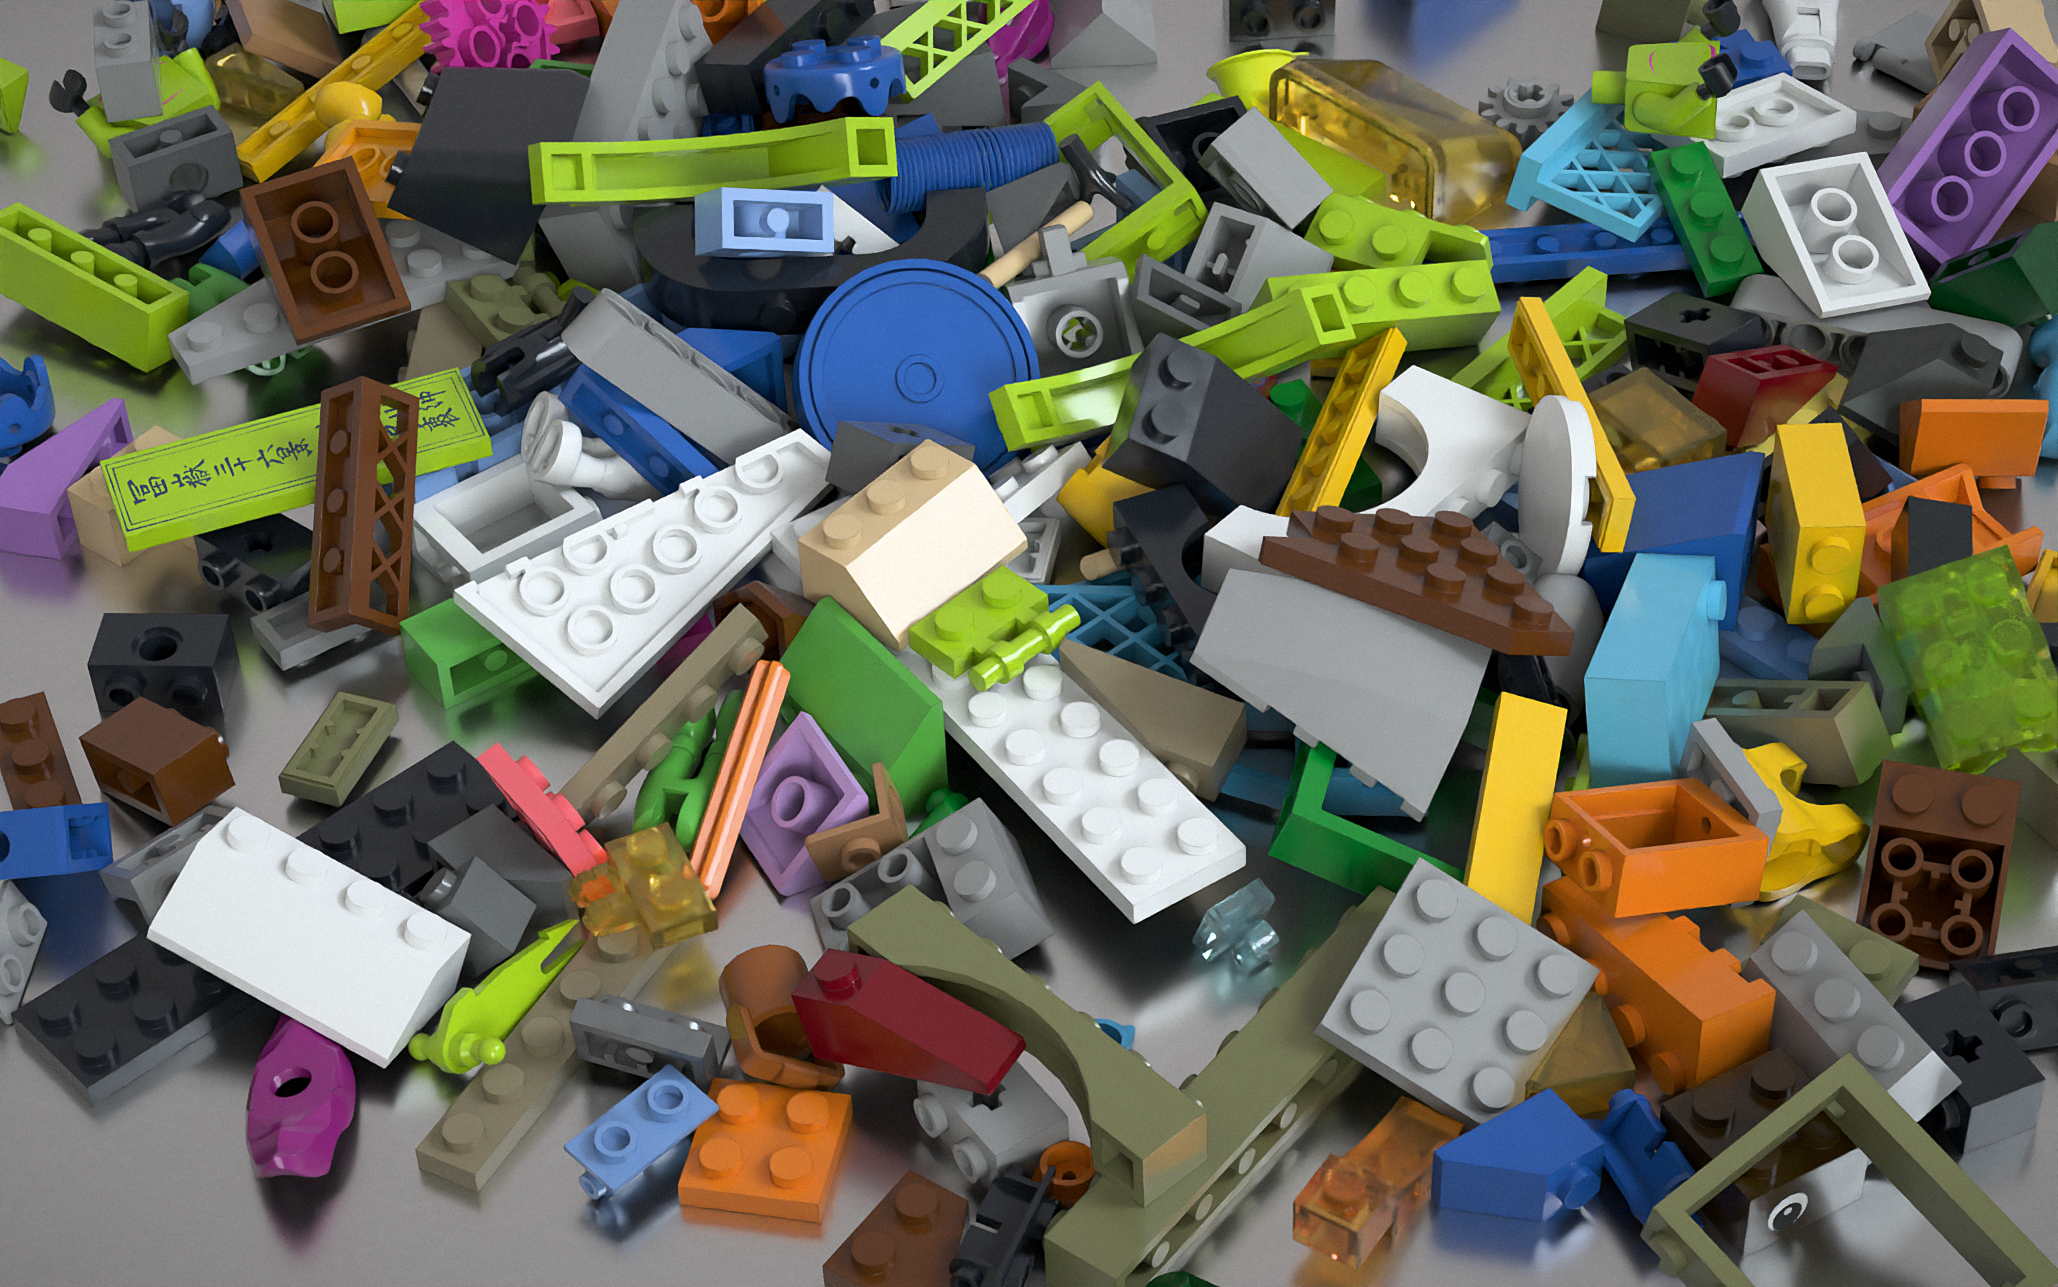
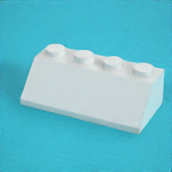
M235 807L198 842L148 929L147 938L385 1069L409 1043L411 1038L424 1027L454 994L471 934L269 825L263 820Z

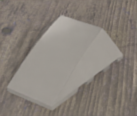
M1229 568L1189 662L1262 713H1265L1271 707L1296 724L1292 734L1312 748H1315L1320 742L1327 745L1353 764L1348 772L1371 789L1377 782H1380L1403 798L1404 802L1400 809L1420 822L1466 728L1492 649L1305 580Z

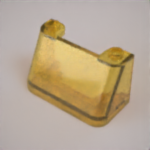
M1296 59L1276 69L1270 77L1269 119L1320 143L1324 142L1325 137L1391 174V198L1397 202L1407 199L1414 211L1423 214L1428 219L1452 226L1464 224L1506 197L1509 193L1521 154L1523 153L1519 140L1502 127L1374 59Z

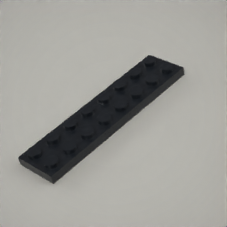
M453 740L300 834L295 839L400 896L408 893L413 897L422 891L427 882L433 877L427 846L429 841L492 804L513 822L521 820L477 759ZM147 929L11 1013L16 1032L93 1107L258 1002L259 999L148 939Z

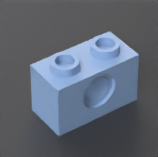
M721 187L695 196V256L782 259L817 257L834 253L833 193Z

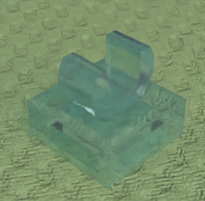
M1257 878L1207 910L1192 943L1208 962L1230 949L1236 962L1249 973L1269 960L1271 956L1267 950L1279 941L1273 928L1265 921L1276 897L1262 880Z

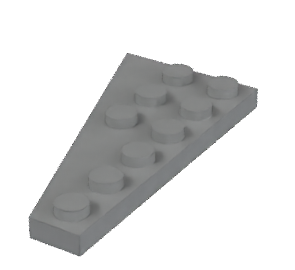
M377 218L411 303V311L443 301L445 299L447 282L471 279L480 274H499L505 280L513 277L514 273L519 269V263L514 266L418 221ZM264 277L168 334L172 355L191 384L195 385L408 312L297 346Z

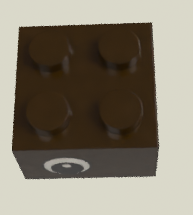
M1780 1046L1661 1103L1660 1121L1668 1132L1656 1148V1152L1664 1141L1675 1142L1695 1173H1697L1813 1080ZM1822 1110L1699 1208V1210L1740 1256L1744 1258L1861 1199L1868 1157Z

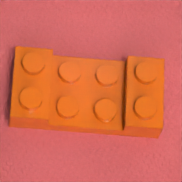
M1965 462L1861 504L1867 526L1856 598L1870 597L1884 630L1887 616L1891 615V532L1908 496L1972 506L1973 566L1977 579L1986 592L2034 572L2038 565L2043 532L2035 525L2012 535L1983 509L1972 469ZM1768 542L1760 546L1756 584L1784 611L1770 543ZM1834 623L1798 625L1804 631L1820 640Z

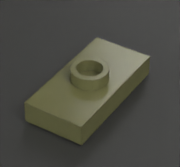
M338 691L279 774L281 792L340 807L398 723L399 718L396 704Z

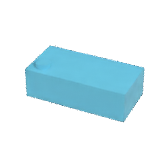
M1656 553L1636 554L1584 676L1591 789L1679 779L1677 771L1691 723L1702 720L1720 672L1718 620H1723L1725 616L1727 589L1725 581L1716 580L1715 556Z

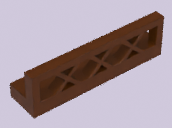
M365 376L321 391L307 627L328 633L358 624L397 636L401 634L399 622L408 619L420 398ZM381 404L397 410L396 435L390 438L380 420ZM382 459L393 477V493L388 497L377 480V463ZM378 519L381 520L390 536V550L385 556L373 538L374 522ZM375 578H377L387 595L386 613L369 608L370 586Z

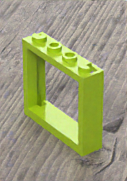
M1099 80L1043 120L1051 127L1057 147L1064 138L1076 133L1088 151L1091 152L1115 135L1163 190L1080 251L1085 253L1086 261L1108 256L1120 259L1124 263L1131 286L1134 282L1136 261L1142 254L1163 263L1201 235L1209 212L1196 189ZM1097 98L1102 102L1101 105L1096 101ZM1058 148L1059 162L1069 164ZM988 209V219L990 226L993 223V220ZM921 213L919 215V220L922 225L924 224L926 218L925 213ZM1071 318L1069 320V327L1062 330V335L1080 322L1075 318Z

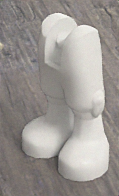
M543 391L534 399L527 413L521 438L522 462L531 464L529 469L531 479L552 486L592 488L594 491L602 493L608 499L643 502L650 498L653 503L664 498L658 490L601 438L582 436L580 428L569 422L568 408L557 399L559 395Z

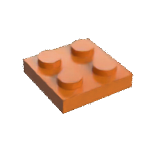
M713 1077L707 1096L719 1106V1111L696 1129L678 1183L680 1205L821 1223L853 1115L851 1095L818 1090H801L793 1087Z

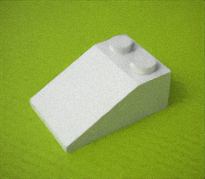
M1866 151L1759 169L1742 207V215L1761 258L1819 319L1928 300L1931 290Z

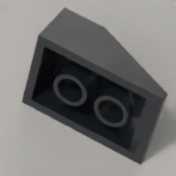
M1159 332L1132 364L1101 468L1156 490L1184 483L1202 511L1224 519L1240 505L1275 515L1292 477L1304 430L1218 357Z

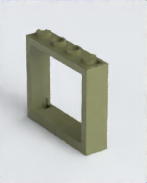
M1849 1052L1652 1208L1640 1234V1237L1661 1258L1657 1267L1669 1277L1674 1278L1677 1276L1686 1287H1755L1690 1216L1823 1110L1991 1287H2057L2058 1268Z

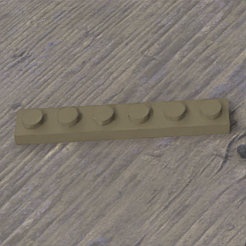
M644 871L503 1042L506 1049L504 1059L496 1065L485 1064L418 1145L415 1152L419 1168L479 1193L585 1061L578 1057L569 1023L579 996L599 1002L603 994H611L633 1001L703 914L702 892L686 888L681 884Z

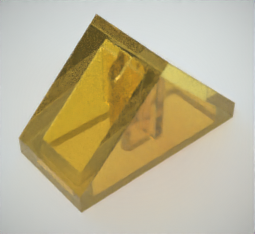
M1590 990L1588 991L1526 1082L1524 1101L1551 1088L1581 1119L1605 1120L1611 1111L1609 1107L1611 1097L1624 1089L1634 1091L1636 1068L1602 995Z

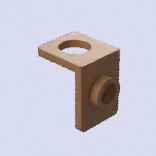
M882 761L872 764L880 813L812 834L805 838L806 849L823 879L827 882L852 875L871 862L882 859L881 856L909 840L901 796Z

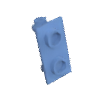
M669 1063L565 1144L564 1150L585 1168V1173L579 1177V1183L589 1197L597 1200L602 1195L613 1197L623 1186L719 1111V1106Z

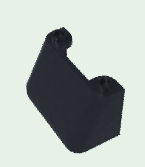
M444 66L440 76L429 71L416 100V103L425 106L422 114L424 119L409 154L398 150L385 179V182L395 186L387 208L516 266L546 206L533 205L528 145L540 142H572L591 79L571 69Z

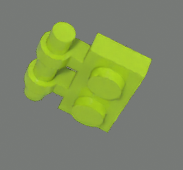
M1002 565L908 629L909 644L912 650L954 679L969 670L968 678L973 687L980 692H984L997 682L1007 684L1024 671V664L1037 654L1049 655L1059 648L1063 639L1067 638L1066 634L1078 627L1081 621L1078 612L1069 604H1064L1050 613L1048 594Z

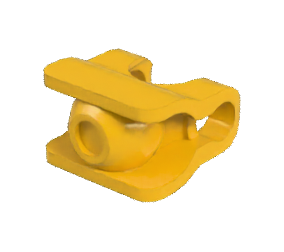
M1777 742L1748 750L1741 748L1747 761L1767 788L1776 794L1783 808L1781 822L1777 828L1764 868L1758 901L1771 902L1797 892L1815 879L1839 873L1849 868L1864 850L1870 834V827L1844 803L1816 805L1796 798V794L1800 791L1803 774L1808 766L1788 745L1783 742Z

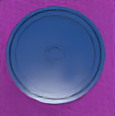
M902 259L881 263L861 271L840 285L825 300L810 321L799 343L793 366L792 395L800 428L829 452H831V447L835 440L839 420L923 424L975 445L972 463L976 464L989 482V476L1009 463L1019 450L1008 451L1003 434L998 427L988 393L1007 384L1040 379V370L1034 343L1025 323L1012 304L995 287L976 274L953 264L930 259Z

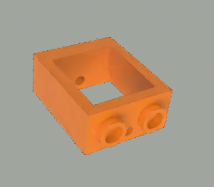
M1696 777L1554 793L1550 821L1547 822L1543 834L1544 855L1613 918L1759 900L1770 841L1766 834Z

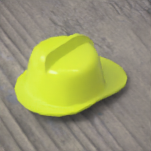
M1279 49L1245 52L1215 63L1208 68L1206 76L1211 81L1216 82L1221 96L1229 98L1238 95L1246 108L1251 109L1255 106L1265 117L1272 120L1279 114L1280 107L1292 100L1295 92V63L1307 58L1309 53H1291Z

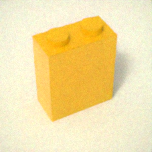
M1842 423L1777 425L1765 525L1787 624L1835 623L1856 599L1867 525Z

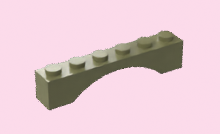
M909 884L847 927L849 952L886 959L1023 1036L1026 1044L1025 1051L1036 1057L1061 1081L1079 1108L1090 1138L1093 1168L1143 1208L1147 1207L1208 1160L1207 1111L1196 1096L1188 1090L1177 1089L1152 1069L1149 1062L1135 1050H1126L1104 1033L1093 1017L1083 1011L1077 1012L1053 994L1048 984L1036 974H1027L1006 958L995 942L987 937L980 938L959 922L944 903L940 901L933 902L913 885Z

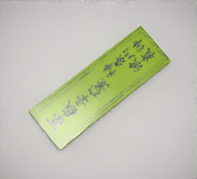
M458 367L388 385L420 398L416 476L493 455L491 439ZM321 403L99 461L128 552H136L314 504ZM381 404L380 420L390 438L396 435L397 410ZM383 459L377 463V480L380 485L393 483V477Z

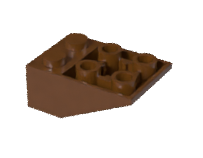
M1883 759L1856 923L1919 954V968L1949 973V961L1995 955L2022 782Z

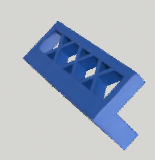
M584 363L577 368L557 398L664 497L678 491L679 484L700 475L704 479L731 466Z

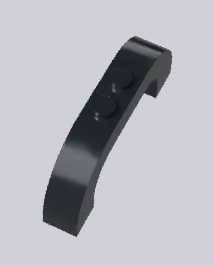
M986 188L927 191L926 218L921 229L911 239L897 247L868 254L746 261L728 260L716 256H695L693 204L636 207L633 213V237L644 292L652 305L660 313L686 328L774 332L778 336L804 334L810 321L825 300L840 285L865 269L893 260L930 259L959 266L977 275L986 268L990 252Z

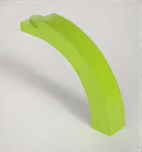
M844 117L782 129L683 139L624 142H540L528 145L533 205L570 204V207L688 202L695 201L696 195L721 187L806 191L819 189L821 185L829 188L898 176L893 117Z
M1336 282L1300 287L1249 312L1178 340L1218 357L1248 384H1252L1322 355L1357 338ZM1142 352L1070 373L1007 384L988 393L998 427L1003 434L1008 451L1030 448L1031 452H1035L1050 443L1057 447L1112 432L1132 364Z

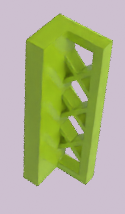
M966 0L928 1L881 39V45L895 47L904 55L920 58V80L913 84L905 74L906 94H899L900 99L904 104L912 102L1034 0H973L987 4V25L967 20ZM1000 7L1006 8V10H1004L1000 14ZM951 11H953V17L947 16ZM933 26L954 31V52L933 48ZM967 34L973 35V37L967 41ZM920 37V44L913 43ZM933 61L940 63L938 66L933 68Z
M1587 266L1543 303L1569 359L1582 358L1583 364L1578 368H1574L1580 382L1608 369L1629 351L1624 320L1627 317L1605 307L1608 275L1590 266ZM1596 327L1616 335L1612 339L1588 340L1587 335ZM1508 331L1451 378L1450 381L1527 413L1528 409L1534 406L1530 398L1518 399L1517 393L1525 389V386L1507 349L1510 331Z

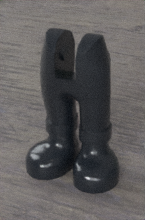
M180 189L165 194L161 197L160 201L141 211L123 217H113L104 221L102 228L85 229L78 232V234L140 267L150 270L159 265L160 261L188 254L215 240L230 227L231 215L221 204L213 200H204V197L194 189Z

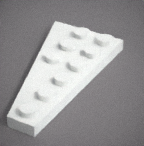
M799 428L737 457L735 464L704 479L699 475L679 484L678 491L653 503L649 498L563 538V545L531 560L527 556L506 565L505 571L479 584L471 581L454 589L453 602L598 720L713 607V600L732 589L772 549L773 538L770 535V531L807 515L836 487V485L825 481L831 452Z

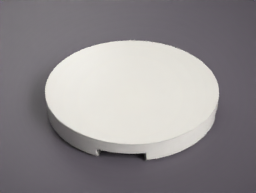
M1559 395L1544 396L1535 407L1527 428L1520 464L1518 487L1520 542L1543 559L1535 579L1548 573L1577 576L1587 554L1593 527L1591 522L1583 521L1589 505L1588 478L1596 477L1595 445L1590 420L1580 401H1570L1567 397Z

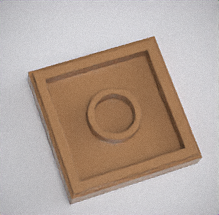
M225 0L245 51L319 79L325 77L343 62L323 13L289 0Z

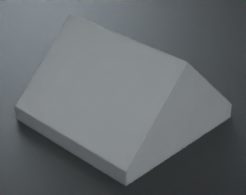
M1050 0V6L1055 17L1054 30L1048 40L1051 69L1157 63V47L1151 0Z
M1255 106L1218 136L1198 161L1243 211L1266 217L1291 232L1334 191Z

